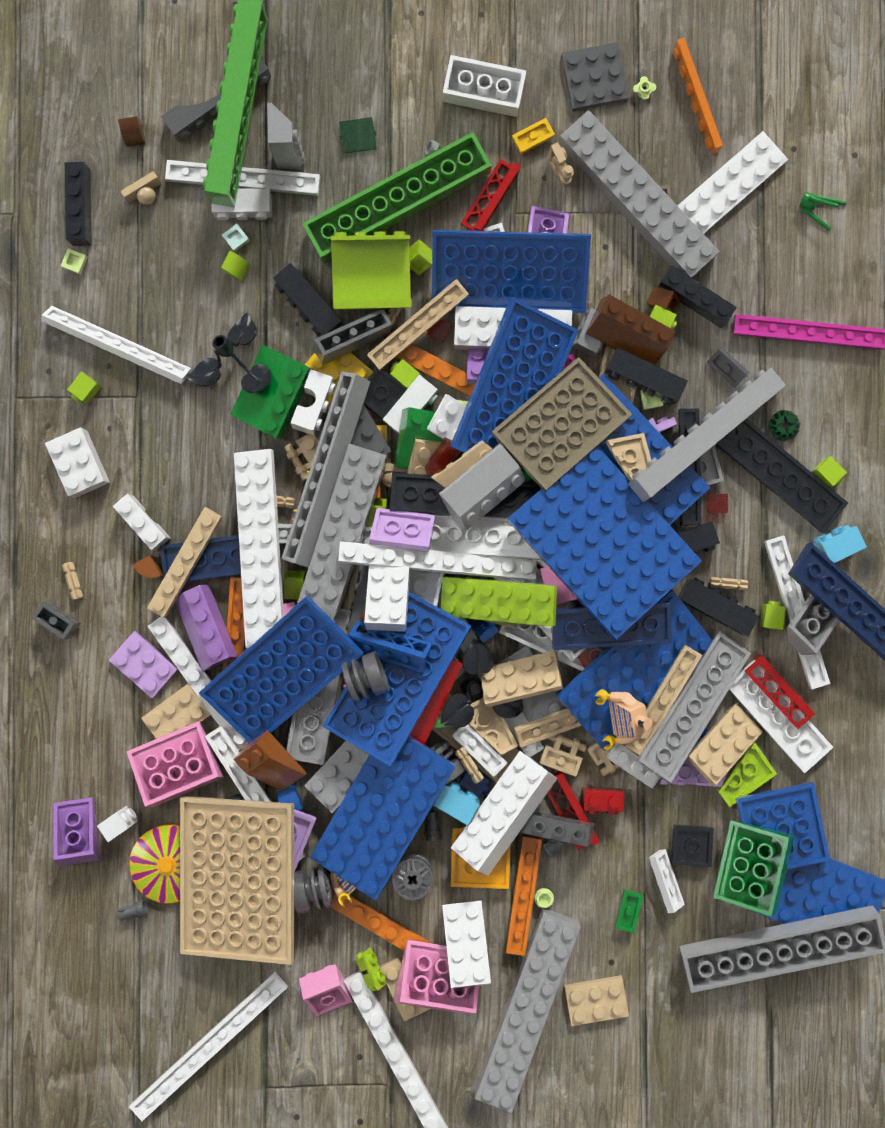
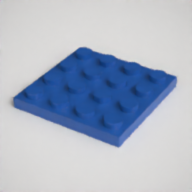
M813 782L735 798L740 822L794 836L787 869L830 861Z

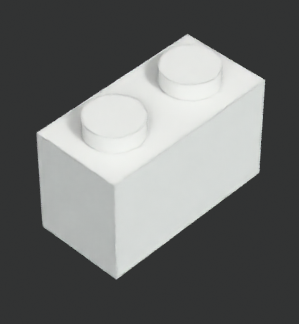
M125 806L97 825L107 842H109L135 824L137 816L133 809Z

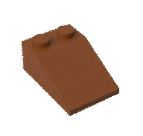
M268 730L244 746L233 759L247 775L281 791L307 773Z

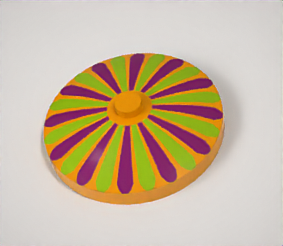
M163 824L150 829L138 839L131 852L130 873L134 884L146 897L157 902H180V825Z

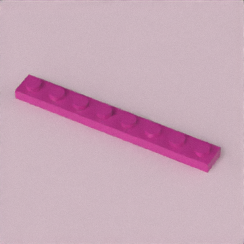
M741 314L734 315L732 335L885 350V329Z

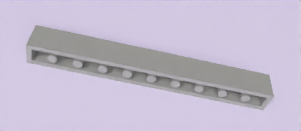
M772 367L766 372L763 369L753 376L755 378L753 382L749 380L740 387L742 389L740 393L735 391L727 398L729 402L726 404L722 402L714 408L716 412L713 415L709 412L701 419L703 422L701 425L698 426L697 423L687 430L689 434L686 437L681 435L674 441V447H666L660 452L661 457L658 460L654 457L646 464L648 467L646 470L640 469L632 475L633 480L629 483V486L642 502L656 494L786 386Z
M341 371L281 558L283 560L309 568L348 444L351 443L370 381L357 374Z

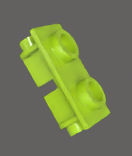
M371 947L364 952L357 953L355 960L360 971H368L367 974L363 975L367 988L371 992L378 991L386 985L383 971L379 969L376 954L372 951Z

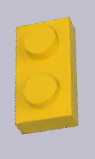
M544 118L512 135V140L521 155L554 138L555 133L547 118Z

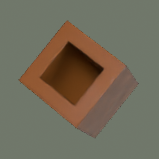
M149 555L133 564L135 570L144 577H163V571L153 555Z

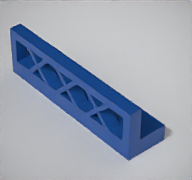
M361 621L356 622L349 634V638L363 651V655L375 651L382 661L423 673L427 656L432 649V643L394 631L366 630L368 633L363 634L358 632L359 628L366 630L365 623ZM383 635V636H386L387 638H386V639H379V638H377V636ZM397 641H402V642H405V644H404V645H399V644H396V642H397ZM421 647L425 648L424 652L415 650V648Z

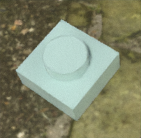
M235 224L222 234L234 252L250 241L238 224Z

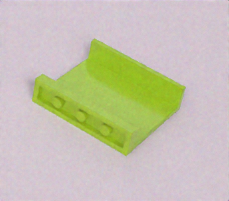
M396 231L394 235H386V232H374V235L366 236V232H354V236H347L346 232H336L335 236H331L333 308H411L410 235H405V231Z

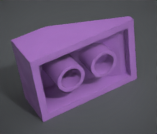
M532 206L527 232L567 233L569 213Z
M93 797L53 803V860L59 866L99 860V837Z

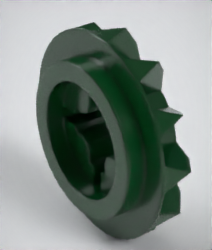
M781 410L771 417L769 430L776 439L787 441L797 435L800 431L801 423L798 420V416L792 413V411ZM784 420H786V423L792 424L787 427V431L784 427L777 425L783 423Z

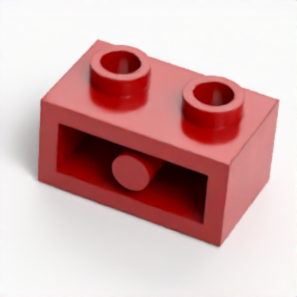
M582 787V808L589 814H599V811H606L607 814L617 815L618 812H624V791L621 788Z

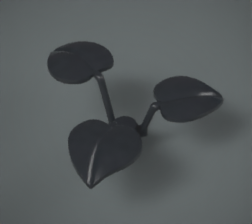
M245 313L234 324L227 338L224 335H218L213 339L212 346L216 349L214 353L217 360L215 358H206L201 361L186 376L192 383L203 387L216 383L221 377L219 370L222 367L221 355L222 357L232 356L247 372L241 380V386L246 392L256 393L269 386L272 375L267 366L255 364L249 370L233 353V346L238 347L239 344L248 345L257 335V327L248 313Z
M472 639L462 658L465 671L476 675L462 682L461 690L463 694H455L447 701L441 715L440 723L442 725L460 728L467 726L473 719L474 709L469 705L471 703L470 696L483 694L481 684L476 679L481 676V672L488 673L493 667V655L490 649L477 639ZM522 699L493 706L495 714L502 718L517 717L524 709Z

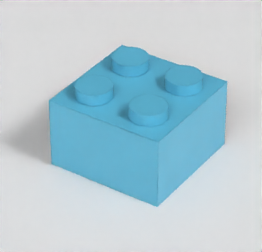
M849 525L839 526L831 530L832 534L820 535L814 538L815 542L813 543L834 563L867 548L857 526L849 527Z
M452 780L444 786L433 806L468 825L480 805L477 793L468 788L465 791L460 787V783Z

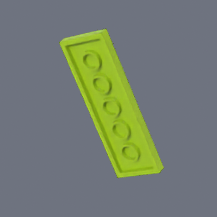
M442 577L441 609L457 618L555 626L556 585Z

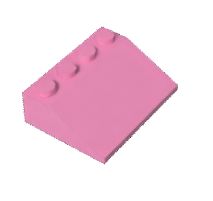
M200 722L127 751L145 807L153 808L224 778L218 759L205 738L206 734Z
M407 940L398 976L394 1003L469 1015L475 1014L477 1011L479 986L451 988L447 946Z

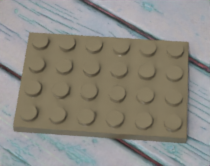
M578 357L497 426L491 434L541 489L546 491L628 420L632 413Z

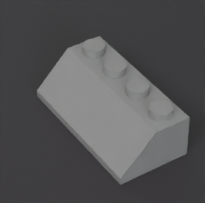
M267 103L268 144L278 170L302 171V164H305V154L302 144H300L298 131L294 130L292 122L272 103Z
M499 444L439 494L452 519L465 530H468L524 483L526 479L520 466L505 448Z
M810 594L787 627L788 642L801 655L817 654L839 620Z

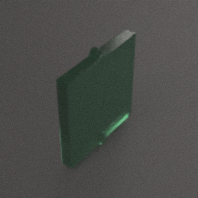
M372 117L339 122L340 140H342L344 154L377 149L376 131H374Z

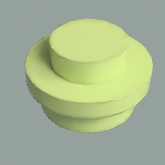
M541 888L535 893V903L541 908H548L554 902V895L549 889Z

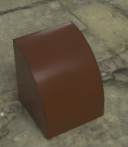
M137 116L118 119L121 135L127 147L146 144L143 125Z
M655 286L646 304L652 309L655 305H658L675 313L681 300L674 291Z

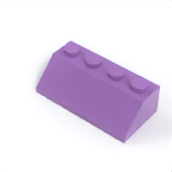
M198 585L183 592L176 599L175 604L202 671L204 672L237 657L210 586Z

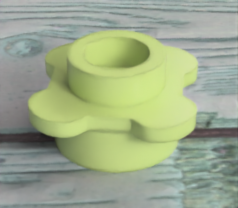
M645 76L641 77L640 82L633 87V91L643 100H647L651 92L656 90V85L649 82Z

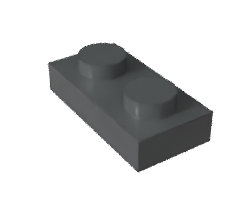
M722 347L707 361L734 388L750 373Z

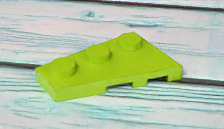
M753 742L726 777L722 787H719L717 791L727 806L731 807L736 804L735 798L747 796L777 775V773L757 744Z

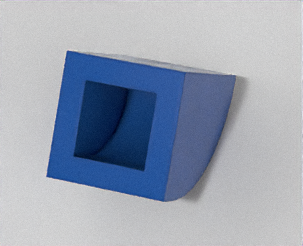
M296 785L277 792L279 803H294V809L301 810L304 807Z

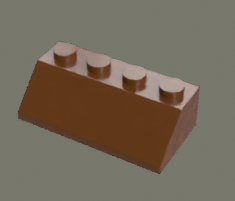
M609 294L601 298L585 333L615 350L617 348L622 349L656 365L668 349L676 331Z

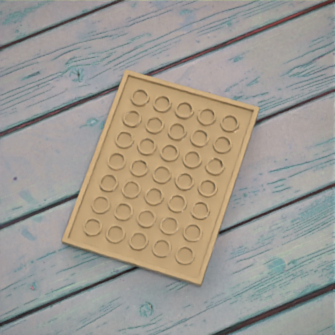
M187 796L180 798V954L291 965L294 962V803Z

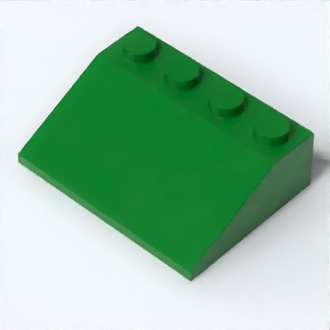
M262 345L252 367L255 364L267 366L272 375L271 383L264 390L256 393H248L242 388L230 415L274 438L282 439L304 393V386L309 372L314 369Z
M412 407L402 409L394 467L408 470L415 439L448 443L427 430L435 412ZM454 449L450 463H454L461 458L464 452Z
M731 820L713 898L770 917L776 915L794 836Z

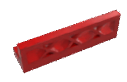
M500 158L463 218L462 226L470 231H483L520 173L521 165L516 162L511 165ZM501 166L509 170L503 178H499L498 174ZM498 183L499 187L496 192L489 194V185ZM488 199L487 207L484 210H479V201ZM478 215L479 220L475 226L467 223L469 217Z
M758 654L754 658L756 661L744 671L796 729H799L815 713L761 654ZM760 665L764 669V678L755 677L751 671ZM767 681H774L777 684V692H768L766 689ZM780 695L790 698V707L779 704ZM793 710H800L805 716L799 722H796L792 718Z
M562 771L553 774L560 784L558 793L549 790L547 794L559 816L564 817L561 812L563 811L566 812L565 818H568L570 813L577 815L580 821L589 822ZM559 796L568 799L567 809L560 808L557 805ZM595 831L592 838L593 846L600 843ZM575 844V846L577 847L578 851H579L580 849L586 847V846H582V845H577V844Z

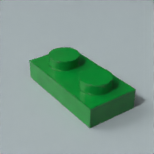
M623 889L615 923L616 929L635 933L644 896L643 893Z

